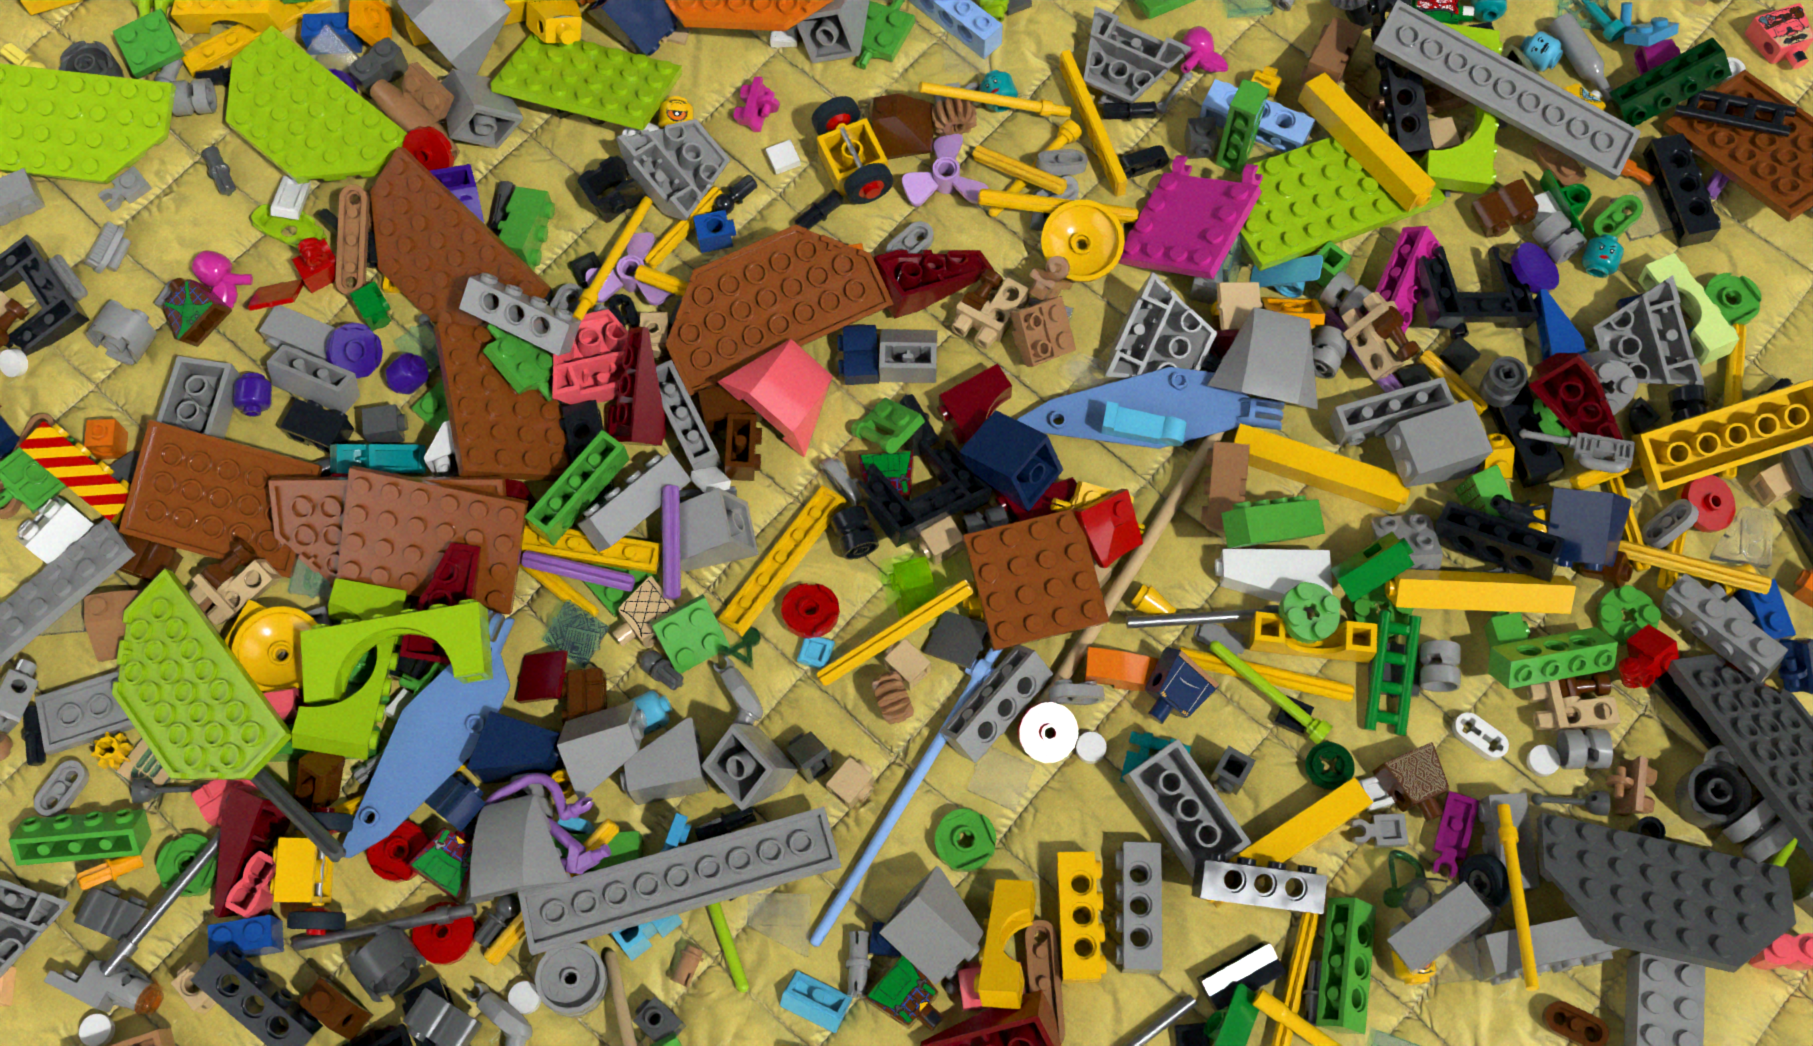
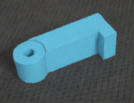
M1107 401L1102 434L1164 446L1183 445L1187 422L1184 420L1118 406V403Z

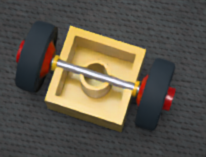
M848 96L835 97L821 104L814 111L811 119L815 131L820 135L817 137L818 154L836 191L841 196L847 194L849 200L854 204H866L879 199L891 189L893 176L888 168V160L867 118L859 120L860 110L856 102Z
M316 808L315 812H309L331 835L337 832H349L353 829V815L335 813V808ZM295 825V830L301 831V830ZM278 838V845L274 847L273 851L276 874L272 878L270 885L271 894L274 896L273 902L312 903V906H315V908H307L304 911L289 912L287 928L306 929V935H326V929H345L346 913L332 912L328 908H321L325 903H331L334 862L309 838Z

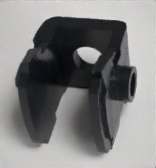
M618 155L608 157L599 163L600 167L595 171H590L589 169L578 178V184L605 223L611 222L628 208L631 209L638 205L645 196L644 190L637 180L632 178L626 181V178L630 175L627 170V164ZM612 186L616 187L609 195L600 200L597 198L606 189Z

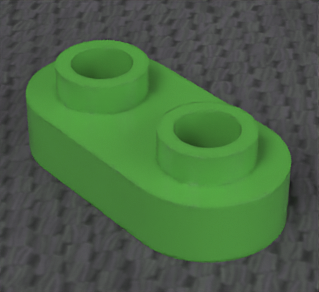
M1634 195L1619 197L1595 219L1592 228L1594 237L1608 234L1618 239L1640 219L1643 211L1642 201ZM1627 209L1630 210L1632 214L1626 215L1622 211ZM1607 227L1611 229V232L1605 233L1602 229Z

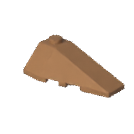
M144 590L112 591L84 597V624L97 661L103 662L117 659L119 642L124 640L126 624L122 623L124 610ZM209 598L202 605L198 606L207 617V613L215 604Z

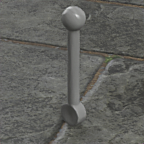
M1191 71L1183 73V78L1164 102L1157 104L1158 113L1163 114L1167 111L1170 101L1186 81L1192 79L1193 74Z

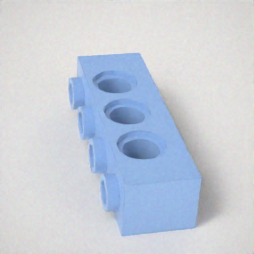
M908 0L982 59L987 58L1002 44L1003 24L971 0Z
M1215 79L1202 104L1199 118L1215 117L1216 126L1224 129L1230 104L1238 88L1230 83ZM1266 100L1255 142L1282 153L1303 147L1310 136L1315 119L1303 112H1296L1286 108L1278 102Z

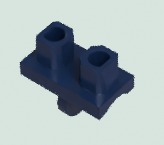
M1811 638L1780 639L1778 642L1788 649L1780 663L1781 668L1778 669V675L1783 679L1785 690L1791 693L1807 692L1813 694V640Z

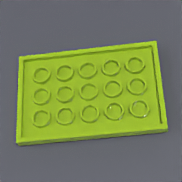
M532 32L491 82V92L643 131L681 77L682 66L666 60L661 61L649 58L642 54L625 52L619 48L601 46L595 42L580 40L569 45L563 42L548 44L544 43Z

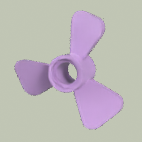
M952 134L935 140L933 148L937 160L933 164V172H910L903 176L902 186L909 202L913 206H921L936 190L942 194H950L958 190L969 202L978 203L980 189H989L982 182L960 177V166L956 158L963 144L962 135ZM943 174H950V176H947V177L942 176V175H943Z
M636 233L633 235L627 245L628 255L621 258L617 263L616 269H613L598 293L599 299L597 303L605 302L622 287L628 292L641 291L647 302L651 305H660L674 295L668 291L636 280L635 275L628 276L629 273L636 272L639 265H644L643 260L655 242L652 233ZM590 268L586 272L585 278L588 287L600 268Z

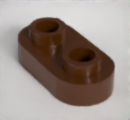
M1556 1001L1547 1005L1543 1010L1542 1021L1545 1028L1552 1034L1577 1046H1604L1608 1041L1609 1030L1605 1022L1580 1008L1564 1001ZM1555 1013L1561 1015L1563 1019L1561 1025L1554 1021ZM1585 1028H1589L1593 1032L1592 1039H1588L1585 1036Z

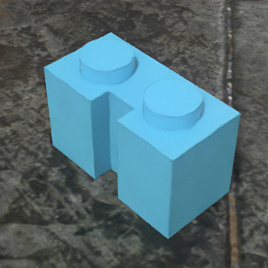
M676 914L611 934L630 960L633 961L652 947L648 939L658 932L663 938L683 922L679 915Z

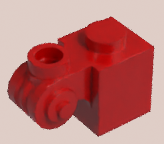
M311 237L302 240L298 244V250L301 255L292 259L304 283L310 292L313 293L335 282L336 257L325 238L318 240Z
M1647 624L1626 640L1629 657L1622 659L1618 666L1621 683L1625 687L1633 689L1641 686L1643 688L1651 686L1655 678H1659L1668 671L1671 660L1679 659L1677 641Z

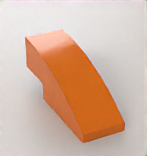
M1088 647L1084 682L1096 681L1097 684L1114 685L1113 689L1145 691V686L1159 659L1130 652Z

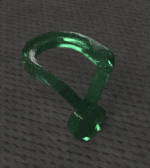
M749 627L741 637L742 642L731 648L720 646L718 652L723 656L732 655L740 659L748 668L753 670L752 647L760 643L761 635L756 628ZM746 647L747 657L737 651Z
M1392 850L1387 857L1392 887L1384 891L1383 900L1389 908H1398L1404 903L1403 893L1424 883L1426 875L1423 865L1415 857L1400 850ZM1394 859H1402L1411 864L1416 870L1415 879L1399 888L1397 886Z

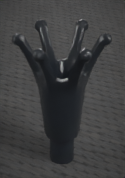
M1498 497L1493 498L1490 502V506L1509 521L1529 527L1528 525L1531 522H1537L1547 527L1550 526L1549 521L1539 519L1533 513L1534 510L1546 509V503L1529 506L1532 503L1530 499H1527L1524 503H1517Z

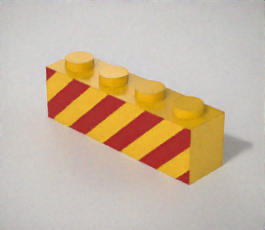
M43 421L18 447L107 520L116 524L123 517L131 484L124 479L120 483L111 476L114 471L103 461L96 464L88 458L92 453L79 442L75 445L71 444L66 439L69 434L58 424L55 423L51 427Z

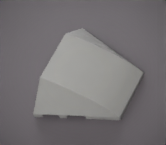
M503 0L397 1L409 18L458 70L475 75L511 12L510 7Z
M1095 6L1084 73V82L1091 87L1128 103H1133L1191 50V47L1167 37L1165 41H1162L1118 22L1119 16Z
M697 119L666 125L664 129L655 131L643 130L637 135L628 137L620 135L616 138L624 162L627 164L628 173L632 178L639 182L644 192L663 214L684 221L689 218L730 161V158Z
M1151 272L1134 297L1111 347L1104 376L1131 378L1168 367L1200 371L1217 332L1193 309L1187 306L1154 272Z
M1673 275L1593 327L1599 350H1609L1615 353L1632 369L1638 383L1704 385L1698 360L1694 357L1679 305L1681 301Z
M1253 307L1237 333L1233 344L1222 358L1221 364L1206 386L1318 410L1310 319Z
M538 794L483 806L474 833L470 877L465 904L482 903L494 900V897L538 887L549 888L573 882L570 874L565 872L560 860L562 853L560 848L555 847L550 834L552 828Z
M0 879V978L71 904L69 901Z

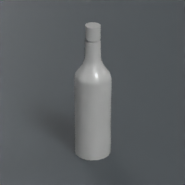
M1571 13L1558 17L1550 24L1549 32L1561 42V50H1563V53L1579 77L1594 83L1607 103L1612 102L1609 92L1613 89L1604 76V61Z

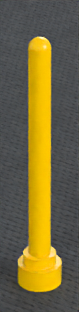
M1067 119L1059 127L1058 137L1045 151L1060 150L1065 144L1074 143L1082 135L1081 128L1074 121ZM1037 159L1031 164V166L1036 167ZM1018 178L1008 188L1007 192L1020 193L1029 182ZM991 206L988 211L989 215L997 217L1004 208Z

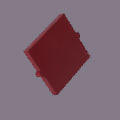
M560 650L524 656L522 673L518 678L520 684L516 702L522 704L560 699L563 680L567 675L565 668L568 652Z

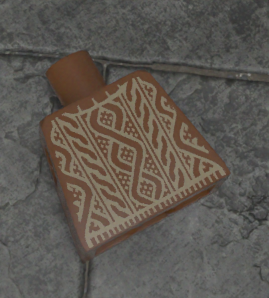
M1432 742L1386 761L1372 771L1400 811L1405 812L1418 806L1426 822L1443 815L1435 798L1448 791L1449 785Z

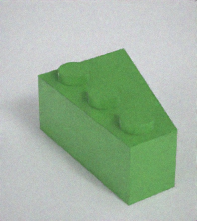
M516 186L506 208V212L509 213L506 221H500L498 225V230H502L499 238L535 271V267L541 263V246L543 242L547 241V225L549 219L554 217L555 204L551 201L548 191Z

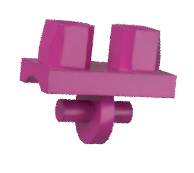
M761 76L754 77L753 83L750 85H742L740 97L746 103V106L736 107L733 115L739 125H749L753 132H761L765 117H769V113H776L780 106L779 101L774 98L775 93L763 84Z

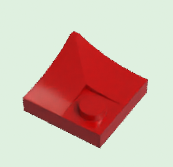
M1121 488L1074 511L1077 521L1086 536L1090 552L1100 568L1105 569L1109 567L1119 557L1143 544L1128 489Z

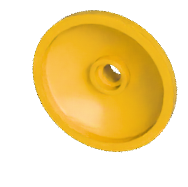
M1092 200L1070 201L1055 209L1046 220L1041 235L1042 253L1046 262L1053 256H1062L1068 260L1070 271L1065 279L1074 282L1095 281L1110 273L1119 262L1124 249L1123 228L1116 215L1103 204ZM1082 241L1086 244V248L1078 249L1076 243Z
M278 606L264 609L248 618L239 628L234 637L232 652L262 693L297 688L299 690L303 688L300 631L311 630V626L318 623L310 615L296 608ZM281 652L288 653L287 658L284 660H278V655Z

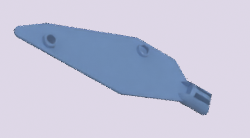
M1168 367L1051 399L1021 416L1017 421L1044 434L1161 449L1170 445L1164 446L1102 434L1107 401L1118 403V406L1184 420L1187 422L1184 442L1239 428L1240 423L1251 427L1282 430V423L1280 421L1283 420L1284 413L1281 410L1284 409L1285 402L1250 398L1244 393L1206 386L1210 378L1215 374L1214 372ZM1056 418H1061L1064 422L1057 425L1053 421Z
M488 609L493 679L463 684L454 678L453 668L450 663L402 710L353 820V829L348 832L342 845L346 849L345 858H352L387 838L472 756L490 711L499 713L511 686L501 652L515 619L510 617L505 619V616L500 613L494 615V612ZM374 813L375 820L372 823H368L367 818L369 814Z

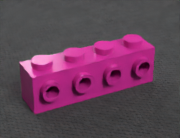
M1428 226L1403 227L1375 291L1379 292L1386 302H1395L1398 307L1397 310L1404 318L1403 326L1401 327L1404 334L1411 323L1412 316L1422 295L1419 259L1425 255L1428 261L1435 258L1433 251L1441 246Z

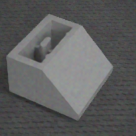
M882 329L879 354L880 382L936 383L938 330Z

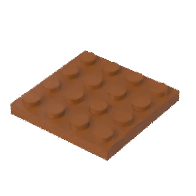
M1078 508L963 535V542L993 652L1110 622L1088 542L1074 512Z

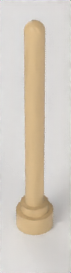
M609 950L604 954L623 1045L637 1046L617 955L614 951Z

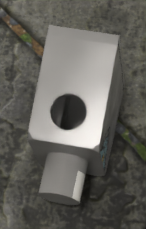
M20 659L15 670L9 669L0 680V731L7 734L20 722L39 682L32 678L37 665L28 660Z

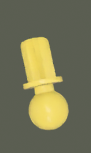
M12 43L5 44L0 51L1 55L14 65L47 69L43 63L32 61L33 56L30 53L25 54Z

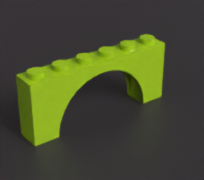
M1442 23L1501 55L1503 45L1499 41V30ZM1475 105V123L1467 141L1450 149L1428 150L1420 159L1419 166L1436 182L1434 188L1483 194L1495 183L1496 169H1493V164L1498 150V145L1495 143V133L1499 126V119L1496 116Z
M335 578L328 603V618L341 622L347 619L370 620V616L376 614L395 616L400 615L399 612L402 610L411 609L412 603H407V591ZM403 635L386 639L372 647L376 658L374 671L367 683L355 694L341 702L327 706H299L292 730V748L368 760L370 749L376 750L379 731H375L377 722L383 723L386 705L382 704L383 697H389L393 679L388 677L390 670L396 671L399 653H395L397 645H402Z
M466 599L459 601V605L454 606L436 604L430 606L429 610L424 611L406 609L400 611V615L376 614L370 616V620L347 619L341 621V625L317 624L311 626V630L300 631L304 703L312 707H320L345 700L348 680L358 661L378 643L399 635H421L437 641L449 657L454 678L463 684L493 679L488 609L480 602H477V600Z

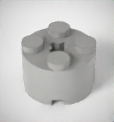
M109 300L89 327L86 336L96 348L100 344L106 348L107 352L105 354L110 358L127 365H133L134 362L137 364L155 339L157 332L148 323L149 317L144 312L138 309L131 311L123 307L119 302Z
M1609 350L1582 354L1581 357L1597 373L1613 415L1617 414L1618 411L1631 401L1638 388V381L1634 372L1623 360Z

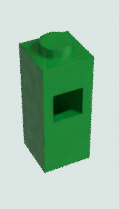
M1393 531L1330 570L1353 603L1415 565L1409 556L1413 553V550L1404 537L1398 539Z

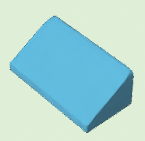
M796 970L783 992L780 1006L836 1033L853 998L847 997V994Z

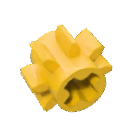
M1266 65L1263 71L1256 69L1251 82H1258L1262 86L1269 88L1268 95L1275 97L1282 78L1276 76L1278 69Z
M106 732L105 737L94 740L96 744L95 751L91 753V756L100 759L97 765L103 769L110 765L113 769L119 770L120 765L124 761H131L128 756L130 755L129 751L134 749V746L125 743L127 737L119 733L114 737L111 733Z

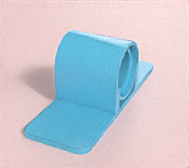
M1314 255L1295 258L1259 271L1256 265H1254L1250 282H1259V288L1274 286L1279 293L1287 297H1300L1303 295L1305 282L1320 278L1323 256Z

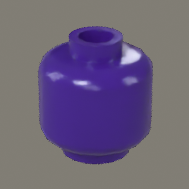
M412 353L400 354L386 369L388 386L399 394L410 395L416 392L429 377L425 360L421 356Z
M259 373L243 374L241 378L234 382V406L243 411V414L246 416H260L261 412L268 410L272 405L271 382Z

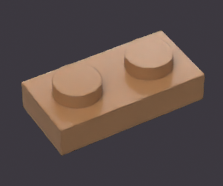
M1542 141L1533 145L1531 149L1532 154L1544 170L1549 169L1560 188L1584 182L1587 175L1575 159Z

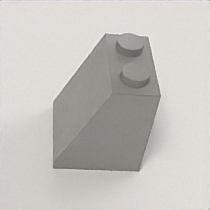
M834 0L796 24L812 63L860 55L869 0Z
M453 69L442 82V85L455 96L446 116L448 134L451 139L498 149L523 121V116L512 97L491 92V82L494 79Z
M1472 400L1400 421L1384 436L1387 448L1392 454L1397 472L1405 487L1462 479L1493 452Z
M716 488L680 503V565L682 571H690L759 555L748 502L720 488ZM660 511V530L662 533V511Z
M635 701L565 722L557 742V747L578 800L586 797L638 752L641 740L644 738L647 719L642 709L638 710Z
M692 717L686 718L624 763L625 771L620 772L623 791L626 790L628 798L632 797L637 805L709 791L706 771L701 767L704 763L700 734Z
M736 723L730 726L701 766L742 811L783 790L799 770L758 726Z
M936 866L899 901L879 933L936 985L944 977L950 979L961 967L959 963L964 958L970 961L981 948L978 942L984 932L942 869Z

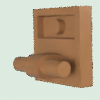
M1062 296L1053 297L1023 309L1016 308L1009 311L1014 327L1012 334L1015 345L1019 347L1023 364L1027 367H1034L1076 350Z

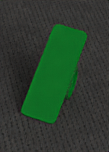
M1549 169L1545 170L1539 181L1541 188L1544 192L1550 191L1563 214L1571 222L1570 228H1577L1583 235L1584 227L1578 217L1581 216L1591 200L1592 194L1590 189L1578 183L1560 188Z
M1242 983L1237 984L1228 1008L1214 1012L1205 1024L1204 1033L1215 1041L1213 1046H1246L1259 1009L1252 1005L1257 994Z

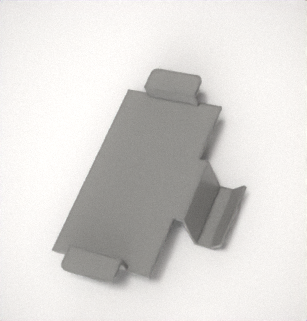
M1217 624L1197 625L1194 636L1198 637L1197 641L1210 645L1212 641L1217 640L1236 656L1238 653L1243 654L1246 643L1242 642L1245 635Z

